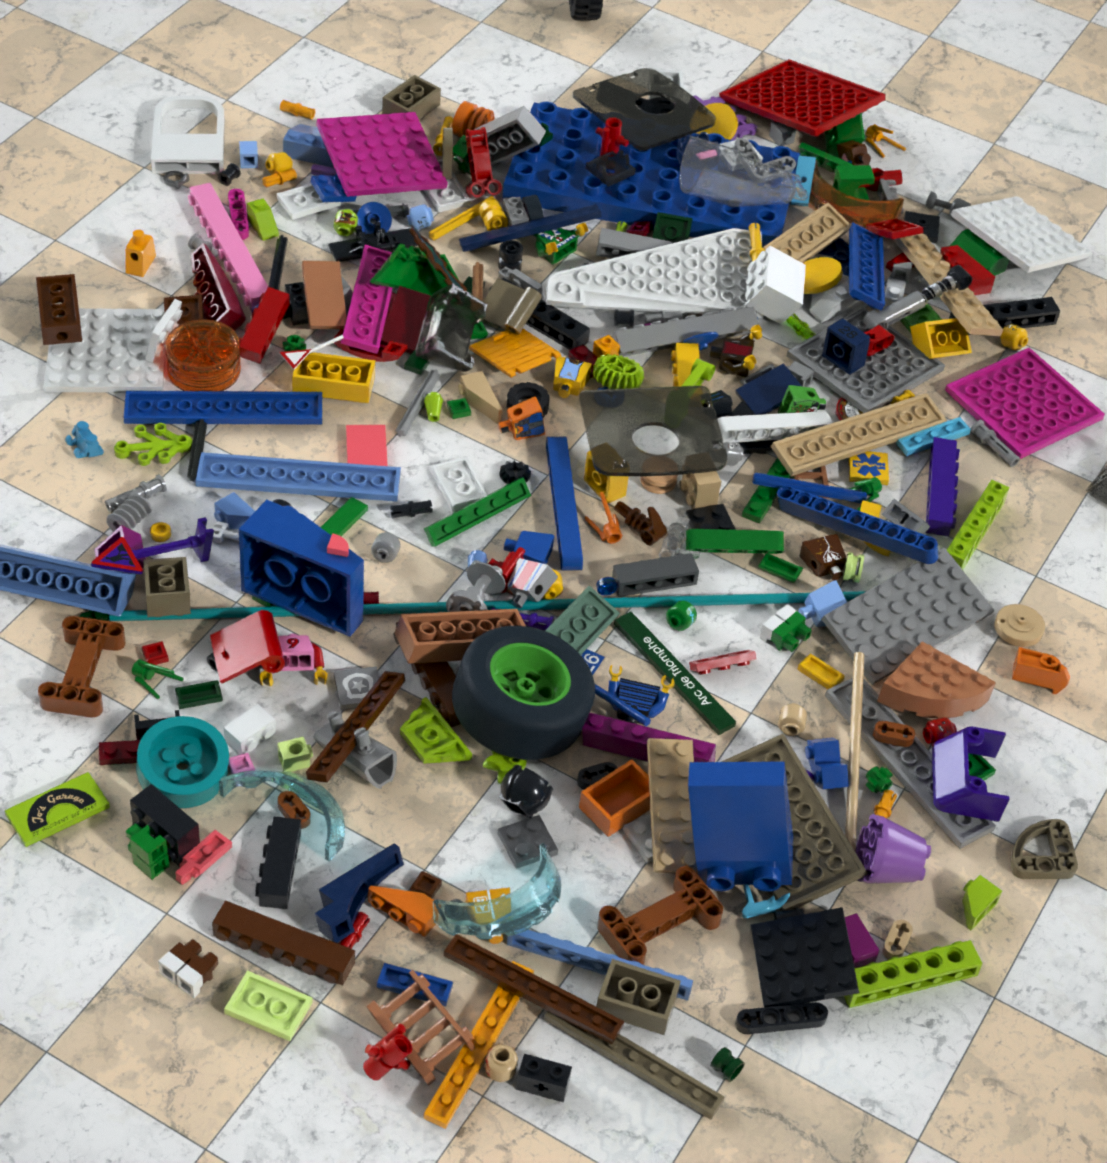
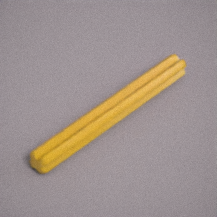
M490 196L429 231V238L435 241L480 215L479 207L483 202L497 199Z

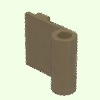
M497 278L483 301V308L477 314L481 319L519 335L540 302L542 295L531 287H526L524 290Z

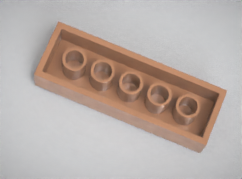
M518 609L401 614L394 633L408 664L462 661L469 645L483 633L504 626L526 625Z

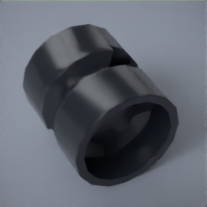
M514 240L502 242L499 251V270L506 266L512 270L516 268L521 271L522 244Z

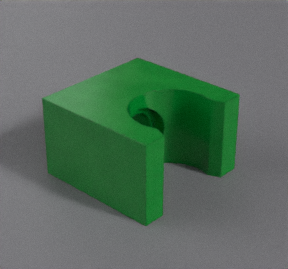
M871 165L836 167L831 191L835 207L869 206L870 200L866 188L859 186L874 184L875 177Z

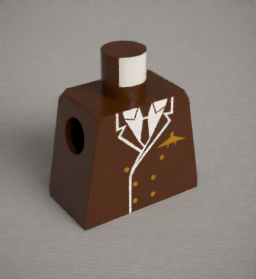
M837 534L802 542L799 556L816 576L830 575L832 580H838L843 576L842 570L844 569L846 555Z

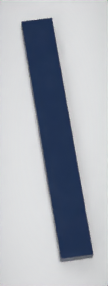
M597 204L460 238L459 243L462 251L466 252L507 240H514L601 218V211Z

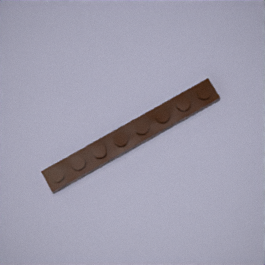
M385 671L306 771L307 780L328 783L357 745L354 732L359 728H365V731H367L406 681L404 673Z
M458 934L453 937L444 950V957L610 1044L614 1043L624 1027L625 1021Z

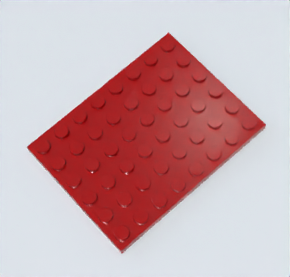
M790 59L719 93V97L728 104H733L751 113L772 119L774 122L782 123L787 127L795 128L811 136H819L821 133L831 130L838 124H842L844 121L854 118L856 115L886 100V94Z

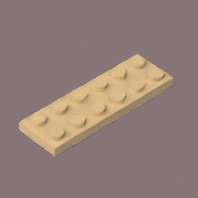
M827 202L763 248L766 250L769 246H772L803 263L846 234L851 224Z
M649 738L647 740L653 872L676 873L679 867L689 866L698 874L688 791L689 763L694 762L693 740Z

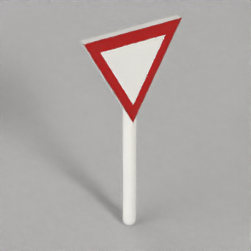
M338 336L312 349L279 353L290 367L295 370L308 354L343 339L344 336Z

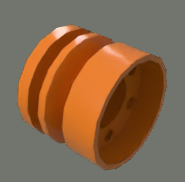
M468 101L462 102L453 119V134L461 138L465 135L466 129L475 130L493 121L495 118L493 110L485 109L484 107L478 108L476 104Z

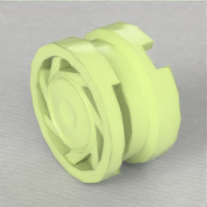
M848 552L843 580L848 581L852 579L854 582L859 583L864 555L859 554L855 556L853 553Z

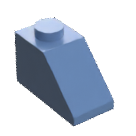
M235 492L214 503L215 519L229 524L230 529H239L255 512Z

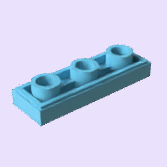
M798 157L791 205H809L816 157Z

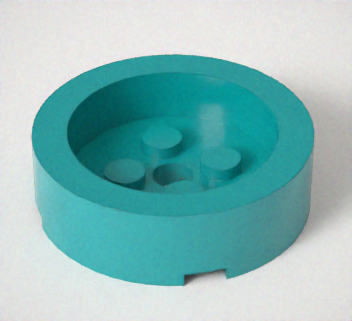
M188 716L164 719L149 728L140 740L136 766L138 781L143 790L152 784L179 808L200 806L213 799L226 781L229 764L228 745L223 735L206 721ZM181 761V763H185L189 767L186 770H180L176 765Z

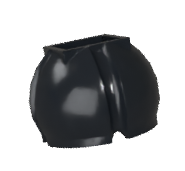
M514 765L503 777L499 798L511 811L531 818L533 814L542 811L547 806L553 787L551 785L547 787L549 782L528 768L522 770V766Z

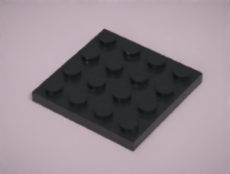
M843 907L751 924L764 1007L803 1004L859 993Z

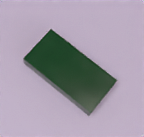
M218 680L175 688L179 709L223 701Z

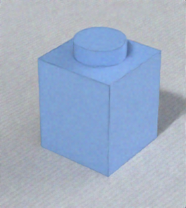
M239 141L240 168H258L257 141Z

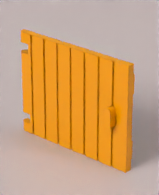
M522 329L519 335L505 330L469 345L471 351L510 378L516 376V372L521 374L550 362L552 356L554 358L561 357L560 352L525 329Z

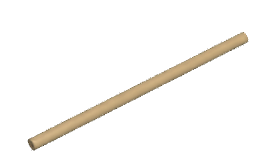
M862 652L854 653L848 763L849 787H847L845 836L855 853L865 656Z

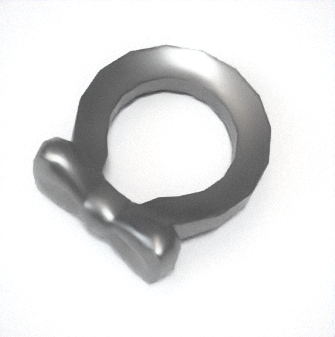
M170 171L164 175V183L168 186H176L177 189L190 180L188 173L184 175L179 171ZM172 175H178L181 177V179L176 181H170L168 180V177Z

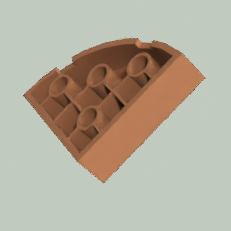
M922 641L883 683L877 702L900 712H904V709L916 712V716L954 718L963 716L964 712L967 711L974 712L986 704L990 699L996 682Z

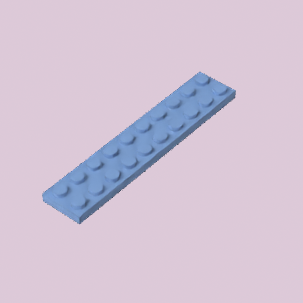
M201 452L196 486L397 502L401 467Z

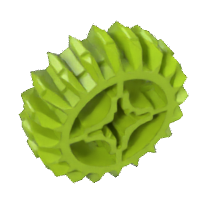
M601 355V357L597 358L593 367L594 379L598 383H602V386L614 389L615 391H636L643 382L644 371L640 364L636 363L635 360L628 359V357H622V355Z

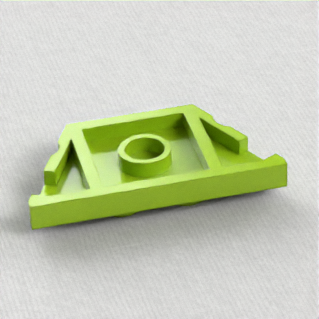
M427 697L422 699L419 708L411 713L409 720L405 721L400 728V735L423 764L469 761L472 759L471 751Z

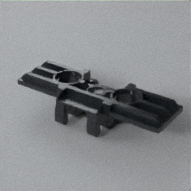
M377 222L374 223L373 233L365 234V232H362L361 225L356 226L355 239L329 243L328 247L335 261L341 262L362 258L365 245L392 253L399 244H404L407 248L418 245L409 232L411 228L386 233L385 229L381 228V223Z

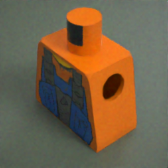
M536 396L508 408V420L498 422L501 434L511 431L516 440L545 435L542 409Z

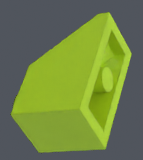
M264 198L248 202V221L262 241L278 237L279 232L272 210Z
M979 875L974 881L972 879L969 880L963 889L965 894L962 903L967 928L970 931L998 904L1002 893L1001 889L982 875Z

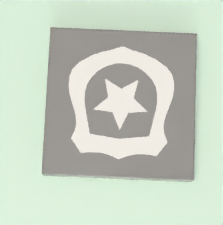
M376 666L334 672L341 710L356 708L379 679Z

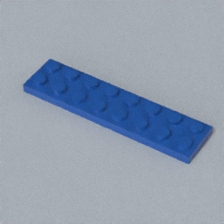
M852 222L849 229V295L853 299L861 300L867 303L869 307L877 308L881 311L885 306L883 238Z

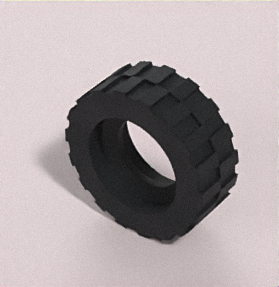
M522 382L509 389L506 408L508 409L519 404L518 401L521 399H530L536 396L544 418L548 413L550 396L548 391L536 383Z

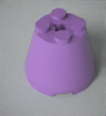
M870 815V822L867 827H862L856 845V854L865 867L867 876L857 881L867 884L922 881L925 876V861L930 857L931 846L926 844V840L923 837L883 816Z

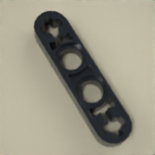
M817 1002L745 1009L738 1013L735 1026L743 1034L817 1028L825 1024L828 1010L826 1006ZM813 1012H817V1015H821L820 1018H817L816 1015L813 1014ZM795 1013L799 1016L800 1020L796 1022L791 1021L787 1015ZM771 1015L776 1018L777 1022L769 1024L764 1020V1017ZM743 1019H747L748 1022H751L750 1025H747L746 1022L743 1021Z

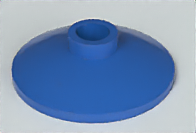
M368 202L362 205L357 212V225H361L362 232H365V234H370L374 231V224L370 222V219H375L376 223L380 222L381 228H384L386 233L389 231L392 224V216L388 208L383 204Z
M718 332L702 333L689 337L682 343H696L699 345L700 351L707 349L708 344L713 342L719 334Z

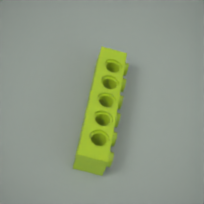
M991 479L948 547L947 551L962 570L1003 507L1010 487Z
M971 940L965 942L957 941L944 947L936 946L928 951H916L908 956L892 957L884 962H872L864 967L856 968L859 993L843 997L848 1007L852 1008L978 976L983 963Z

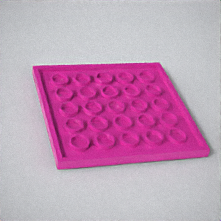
M416 112L317 119V128L347 197L447 188L448 182L445 176H443V171Z
M1030 347L949 383L945 388V391L977 421L983 420L986 427L994 430L996 437L1013 453L1019 456L1020 459L1103 420L1105 416L1097 406Z

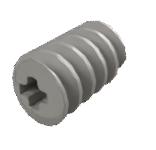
M132 494L123 504L119 505L117 509L108 515L107 524L113 532L121 525L129 529L134 528L136 523H140L147 514L152 512V507L144 497Z

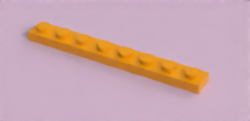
M512 961V963L534 974V970ZM498 985L471 1032L474 1037L471 1041L475 1049L471 1051L466 1044L463 1045L424 1112L423 1119L444 1129L447 1128L486 1060L488 1051L494 1046L518 1004L520 996Z

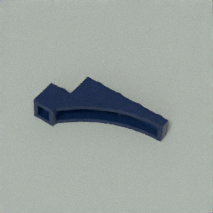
M393 843L318 889L324 908L314 914L319 931L332 942L338 943L355 932L353 924L358 911L368 897V888L370 886H378L391 873L404 865L398 845Z

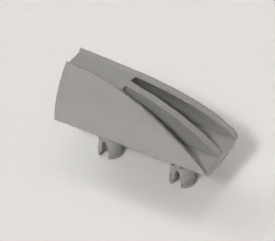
M338 711L329 713L328 719L330 723L317 730L313 736L323 749L345 723L342 719V713L339 714ZM359 728L354 732L357 745L342 764L373 786L381 789L388 782H392L397 766L396 751L370 737L369 731H365V728Z

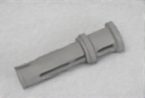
M978 420L972 425L970 433L980 438L983 445H989L1011 467L1018 464L1020 457L996 437L995 431L990 430L984 425L983 420Z
M158 474L150 481L140 482L139 486L105 500L106 508L110 513L113 512L132 494H138L145 499H149L151 495L157 492L167 491L166 483L162 476Z

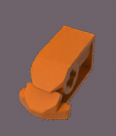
M1021 647L1018 648L1013 665L1012 680L1053 689L1052 694H1058L1068 685L1070 680L1069 672L1058 658L1050 654Z

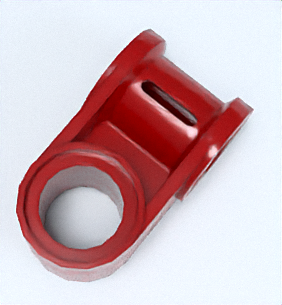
M880 325L864 332L871 337L867 356H872L888 348L894 340V335Z

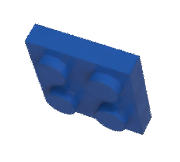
M338 175L311 176L310 182L322 202L356 201L357 196H346Z

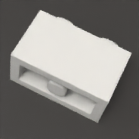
M256 704L224 726V739L226 743L240 755L253 751L257 745L264 740L270 739L276 733L275 718L259 704Z

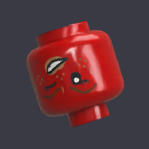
M946 717L933 719L926 723L923 729V737L927 744L934 747L936 741L957 732V728Z

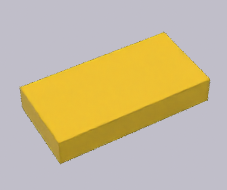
M811 653L797 668L798 671L826 689L840 684L845 676Z

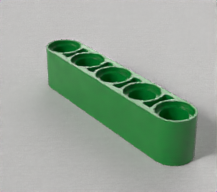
M688 529L686 530V551L780 554L784 553V532L771 530Z

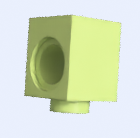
M304 736L278 743V758L284 774L310 767V758L313 757L311 745L306 744Z

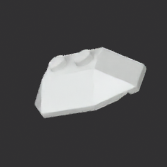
M843 275L840 282L831 289L812 294L810 313L822 324L865 302L855 300L849 295V276Z

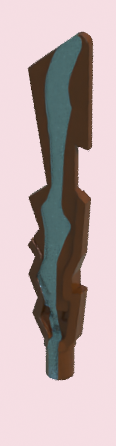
M412 227L409 232L414 237V241L420 250L426 254L427 259L435 270L443 274L446 278L444 279L445 283L461 302H464L467 288L446 268L447 263L440 258V253L429 243L428 239L422 236L415 227Z

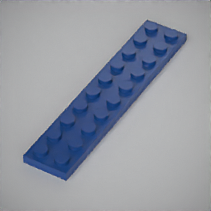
M126 391L124 424H195L196 421L203 419L207 424L322 425V392Z

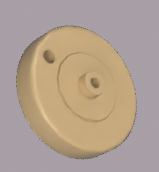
M1010 604L998 611L994 627L999 637L1005 642L1018 647H1029L1037 644L1042 639L1045 632V621L1036 610L1029 606Z

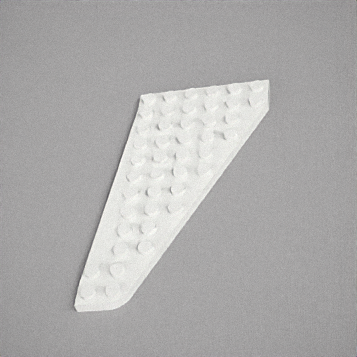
M732 228L556 272L549 277L547 282L546 305L704 314L706 312H713L715 314L723 309L736 310L740 306H745L747 268L752 262L749 255L751 250L749 230ZM756 312V316L763 319L764 315Z

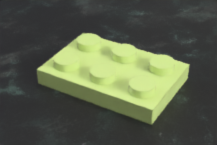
M247 971L225 1006L224 1014L291 1041L312 1005L313 998Z

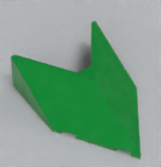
M399 244L370 280L372 284L398 289L399 286L434 296L435 300L423 329L425 332L446 311L450 303L427 261L426 254L419 247L410 246L407 248L404 244Z

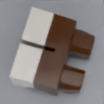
M194 939L185 945L179 942L158 961L160 974L173 984L178 985L181 990L192 998H195L200 993V988L207 980L211 981L213 979L212 971L218 965V957L212 952H208L203 958L198 956L202 951V947Z

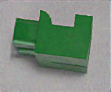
M135 823L125 831L126 837L130 839L128 850L132 853L133 863L151 880L170 867L166 839L161 835L155 839L150 836L148 825L142 829Z

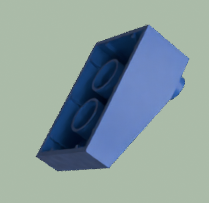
M267 499L239 528L241 591L349 637L363 622L364 559L350 549L348 557L328 554L327 546L331 539L329 533L305 515L299 513L295 508L287 505L281 506Z
M690 762L688 791L695 859L699 877L710 889L715 891H728L734 885L744 884L753 885L761 891H775L781 885H792L793 830L785 762Z

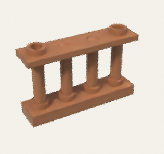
M411 970L409 974L414 983L386 1006L382 1005L379 1007L375 1001H372L366 1007L386 1034L399 1024L404 1025L406 1030L409 1029L434 1008L442 1015V1019L414 1041L410 1040L412 1052L406 1057L429 1086L436 1080L432 1073L435 1070L434 1066L463 1043L471 1051L474 1050L475 1047L471 1041L474 1037L466 1026L461 1028L428 989L430 983L424 975L418 976L414 970ZM421 990L428 998V1001L402 1022L393 1024L389 1019L392 1016L391 1013ZM450 1025L457 1036L430 1058L422 1060L418 1055L420 1048Z

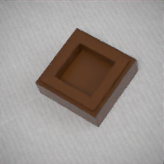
M421 871L410 887V891L424 893L433 899L442 885V880Z

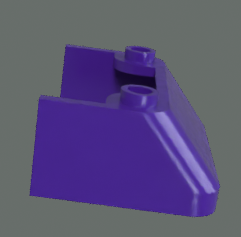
M969 726L935 742L932 749L933 803L938 810L968 817L1000 821L1010 800L1009 796L987 792V785L984 780L969 775L968 753L996 758L1006 732Z

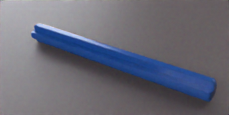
M754 473L752 478L753 484L773 488L791 486L813 495L862 503L863 500L866 501L867 493L762 473Z

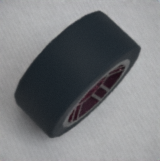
M537 195L522 198L529 221L544 217Z

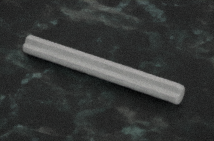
M430 370L396 428L398 436H406L424 405L426 395L432 391L440 377L438 370Z

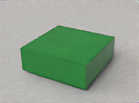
M466 398L447 401V408L452 419L471 416V409Z

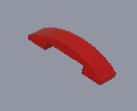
M340 329L334 338L343 335L344 329ZM341 340L334 342L336 346L354 356L376 360L377 362L398 360L408 348L406 344L390 341L387 346L380 344L378 353L375 354L341 344Z

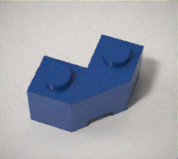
M833 737L807 740L808 746L805 747V755L809 759L816 786L821 789L849 787L847 765L840 762L839 740Z

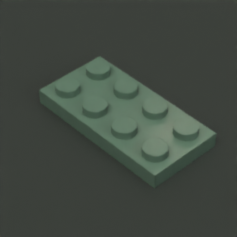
M588 586L545 631L561 638L582 655L620 613L592 587Z

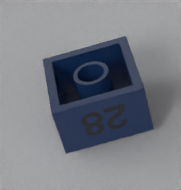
M842 318L827 327L822 356L851 375L865 366L871 337Z

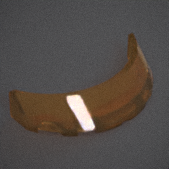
M815 163L809 202L815 207V211L829 202L850 224L853 222L857 225H862L863 228H866V225L869 223L894 219L901 215L904 199L871 201L844 194L823 179L818 171L817 163Z

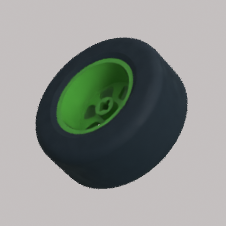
M527 626L499 627L477 637L464 653L452 690L454 711L464 729L484 747L498 754L522 760L549 758L568 749L581 734L595 698L593 675L583 657L561 638L549 632Z

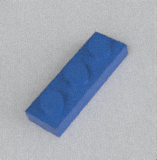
M384 963L377 981V988L401 994L414 983L409 974L411 970ZM414 971L418 976L424 975L430 983L428 989L446 1007L453 988V981ZM421 990L412 997L428 1001V998Z

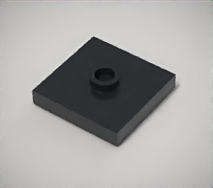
M905 211L904 221L922 226V234L926 235L930 242L937 243L940 216Z

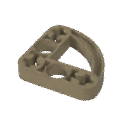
M443 128L442 171L443 176L451 180L453 129Z
M1049 819L1037 822L1026 828L1019 835L1011 853L1010 864L1012 873L1020 879H1070L1074 877L1078 863L1068 824L1061 819ZM1047 834L1052 856H1022L1023 848L1029 841L1037 836ZM1056 846H1065L1068 851L1061 852ZM1039 864L1048 865L1050 867V870H1042L1039 867Z

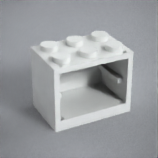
M769 246L747 268L748 278L746 280L745 306L754 307L756 312L782 324L803 305L806 265Z

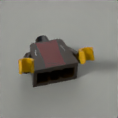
M754 325L750 329L751 334L747 333L736 339H724L723 348L711 346L710 357L720 359V370L726 371L731 375L748 376L749 370H753L754 364L757 363L754 355H752L755 342L753 338L756 340L762 338L760 325Z

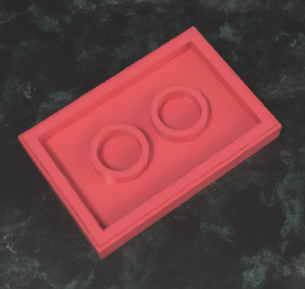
M346 425L347 463L388 466L385 425Z

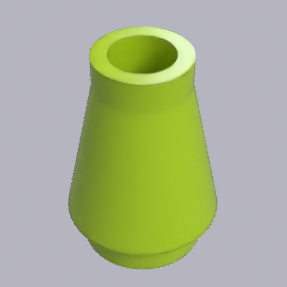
M430 392L426 395L424 403L428 420L437 422L440 419L443 398L437 392Z

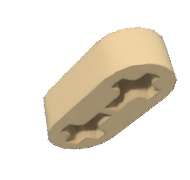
M897 920L893 923L882 950L886 959L903 956L913 931L912 925L908 921ZM903 929L904 932L902 936H897L899 930ZM893 944L898 945L895 952L891 951Z

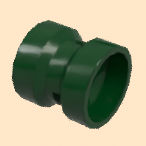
M723 1047L710 1064L716 1071H721L723 1077L729 1082L739 1075L745 1065L740 1058L732 1056V1052L727 1047Z

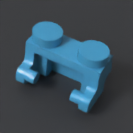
M79 421L77 425H74L72 435L75 438L72 440V437L68 435L65 438V442L69 446H77L74 450L76 458H90L103 455L104 450L99 445L97 436L90 431L89 424L85 421Z

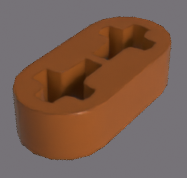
M878 721L873 730V737L877 741L901 747L911 746L916 735L915 730L911 726L889 721Z
M292 791L280 793L278 796V809L285 818L301 819V829L308 827L311 821L310 811L302 800Z

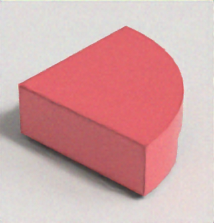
M332 534L327 546V553L348 557L349 545L343 537Z

